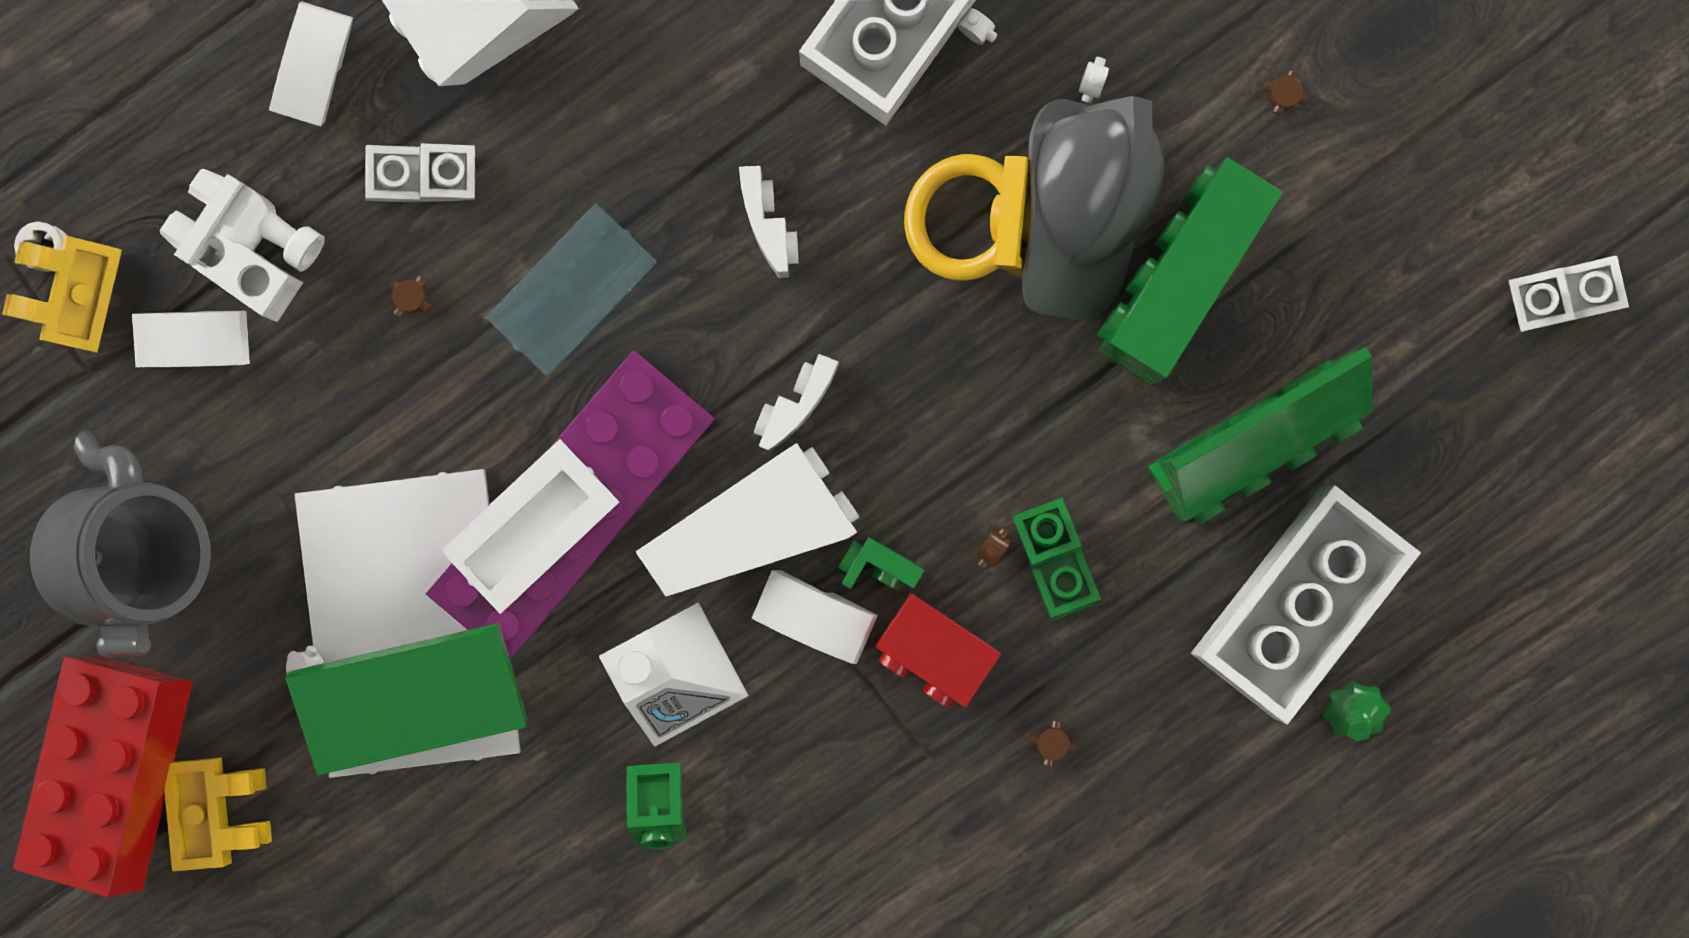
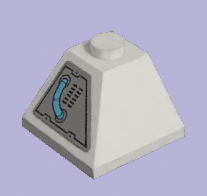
M699 602L599 656L623 703L654 746L749 696Z

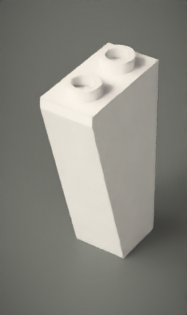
M796 443L637 550L636 553L664 595L669 596L847 539L857 533L851 523L860 517L842 491L833 497L821 479L827 476L829 471L813 447L803 453Z

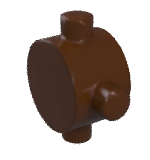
M1288 70L1287 75L1277 78L1274 82L1266 80L1262 90L1268 92V101L1274 107L1273 113L1278 116H1282L1284 111L1293 108L1297 103L1305 106L1308 100V96L1303 94L1301 82L1297 79L1298 73L1293 70Z
M418 275L415 281L403 280L397 282L393 280L388 288L392 290V300L396 306L393 313L396 316L402 318L405 312L413 314L422 311L426 314L430 310L431 305L427 302L428 295L424 288L427 282L426 279Z
M1002 526L999 531L993 528L976 553L980 557L977 561L979 566L986 568L988 564L992 566L997 564L1012 541L1008 538L1011 533L1008 528Z
M1052 720L1051 726L1043 728L1038 735L1031 734L1029 738V744L1036 745L1037 750L1044 757L1043 765L1053 767L1054 760L1063 758L1067 752L1074 753L1076 743L1069 741L1067 735L1061 730L1062 722L1058 720Z

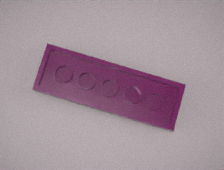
M633 350L554 442L555 444L561 439L586 467L592 468L594 475L620 503L502 614L474 586L468 584L467 578L452 563L425 595L467 630L499 623L511 661L715 421V418Z

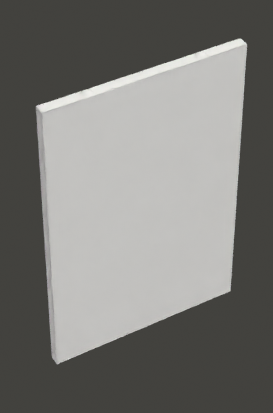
M485 469L449 474L440 472L434 476L349 487L335 486L333 489L295 493L313 646L317 648V652L321 655L324 663L467 630L425 594L451 564V561L441 550L490 505ZM518 730L329 773V778L363 773L372 775L378 771L471 759L479 761L486 757L517 754L521 752Z

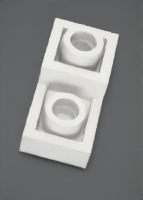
M301 1L299 3L282 57L269 111L318 126L324 124L336 75L342 66L353 17Z
M421 143L420 147L366 145L365 201L431 202L475 199L474 145Z
M760 166L739 167L744 204L757 243L778 278H789L788 264L799 263L797 231H786L785 218L765 219L764 212H774L773 180L762 179Z
M1617 255L1509 280L1521 332L1629 307Z
M246 311L132 314L136 367L250 364Z
M818 354L814 365L807 362L804 363L793 392L802 395L799 404L781 396H778L775 406L765 403L754 430L755 434L762 436L759 444L760 448L771 452L798 430L814 411L827 391L839 366L838 361Z
M772 570L752 619L814 649L849 663L857 664L878 615L834 592L824 593L782 570Z

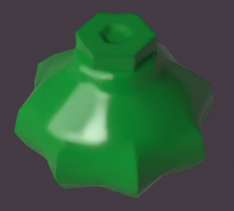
M1353 681L1344 688L1331 690L1329 693V703L1322 711V715L1332 725L1336 736H1349L1358 742L1368 739L1371 734L1383 731L1384 721L1390 714L1392 707L1382 699L1380 689L1377 686H1363Z

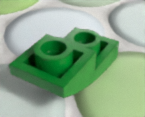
M1063 498L1012 516L1051 622L1101 603L1100 595L1081 551V542Z

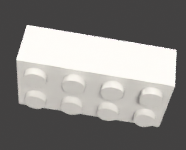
M835 0L800 49V65L886 126L976 0Z
M1335 485L1320 487L1191 654L1273 719L1288 725L1421 552Z

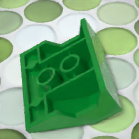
M1364 347L1346 354L1334 363L1331 360H1327L1147 466L1178 520L1188 521L1194 518L1199 525L1224 511L1226 508L1221 501L1237 491H1240L1243 498L1270 484L1271 480L1267 474L1281 465L1285 464L1290 471L1317 456L1313 447L1331 437L1336 444L1363 429L1359 420L1373 412L1371 354Z

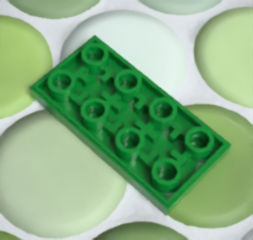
M499 623L289 671L285 678L317 776L526 728L528 722Z

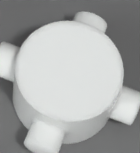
M973 8L968 10L957 25L958 29L966 37L979 45H983L986 39L993 42L997 37V33L993 31L995 28L993 22Z
M1096 57L1094 63L1088 62L1078 91L1083 93L1082 101L1092 103L1093 97H1100L1109 70L1108 67L1104 66L1106 59Z
M307 646L304 652L291 651L287 656V675L289 671L323 664V659L317 652V648Z

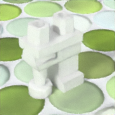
M205 169L199 170L189 185L188 193L207 204L196 222L176 210L170 214L160 229V234L177 249L174 254L175 256L190 264L197 271L261 316L278 322L303 282L254 252L264 238L283 248L285 262L302 272L319 255L324 245V236L311 227H301L296 231L276 215L275 206L267 198L229 174L224 178Z

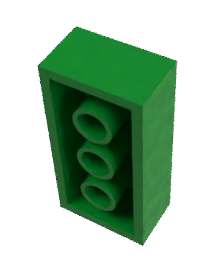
M1228 157L1215 169L1207 165L1202 173L1198 174L1181 200L1189 206L1185 213L1178 211L1173 219L1170 218L1154 242L1153 246L1161 250L1157 258L1149 257L1145 264L1142 263L1127 285L1125 291L1133 295L1127 305L1120 303L1116 309L1114 308L1101 326L1097 336L1104 339V342L1099 348L1098 353L1149 385L1166 379L1283 191Z

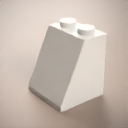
M382 0L390 12L389 18L393 27L408 39L419 56L418 62L422 71L431 80L435 81L438 86L468 83L579 9L573 0Z

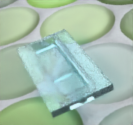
M595 203L485 318L513 343L514 349L521 351L546 376H549L656 265L657 261L630 236V232L627 229L619 226Z

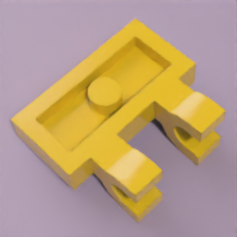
M64 236L61 251L30 242H19L14 263L55 272L48 303L14 294H7L2 315L43 324L39 340L97 353L122 250L71 236Z
M222 757L176 761L170 764L164 792L172 872L224 867L232 864L231 850L255 849L260 847V844L272 842L270 821L228 826L225 797L250 795L255 793V791L267 789L265 768L223 773Z

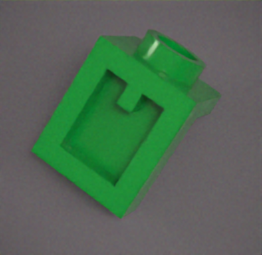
M868 536L864 545L853 541L838 567L847 573L841 584L850 589L866 562L876 566L871 574L873 577L899 591L903 583L914 588L924 572L923 567Z
M680 763L627 766V829L634 844H641L646 849L661 850L672 847L673 842L686 840V828L683 822L682 768Z

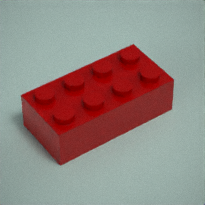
M64 656L13 866L14 870L105 897L143 890L164 805V789L169 766L171 763H174L192 688V680L113 659H106L102 656Z

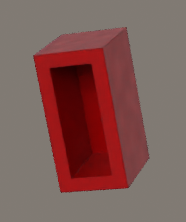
M911 592L875 643V647L883 652L878 660L881 664L904 679L909 671L913 672L928 682L922 691L947 708H950L954 700L966 708L1001 655L996 649Z

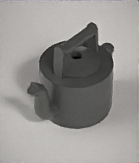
M81 431L77 435L75 444L72 447L79 461L87 469L107 474L108 486L73 491L58 499L46 510L35 528L31 541L30 566L33 580L45 602L59 615L75 623L100 626L101 636L96 646L100 656L106 659H114L119 656H143L151 649L148 624L164 621L181 612L190 605L201 591L208 575L211 560L208 531L198 511L185 497L164 486L144 482L143 471L138 458L129 449L115 445L101 447L91 431ZM95 551L97 553V561L95 560Z

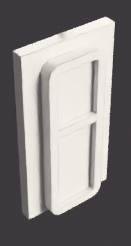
M559 439L451 540L441 552L467 578L468 584L474 586L502 614L620 502L594 475L592 468L586 467L564 442Z

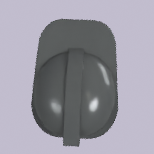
M1136 96L1114 99L1092 106L1068 99H1057L1044 105L1035 117L1030 132L1028 151L1031 182L1030 233L1022 277L1024 302L1027 308L1034 313L1075 320H1090L1104 312L1113 303L1122 289L1131 260L1135 237L1144 228L1154 211L1164 177L1163 151L1159 138L1152 128V101Z

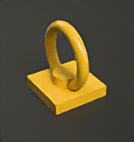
M962 154L946 158L930 167L912 188L904 213L906 238L918 261L932 273L950 280L966 281L978 279L991 274L999 268L1022 279L1031 218L1029 158L1025 156H1005L1003 166L999 162L985 156ZM972 175L987 180L1000 193L993 201L990 214L991 236L995 243L990 249L977 257L963 260L954 259L939 252L930 242L925 226L926 210L930 199L940 186L953 178Z

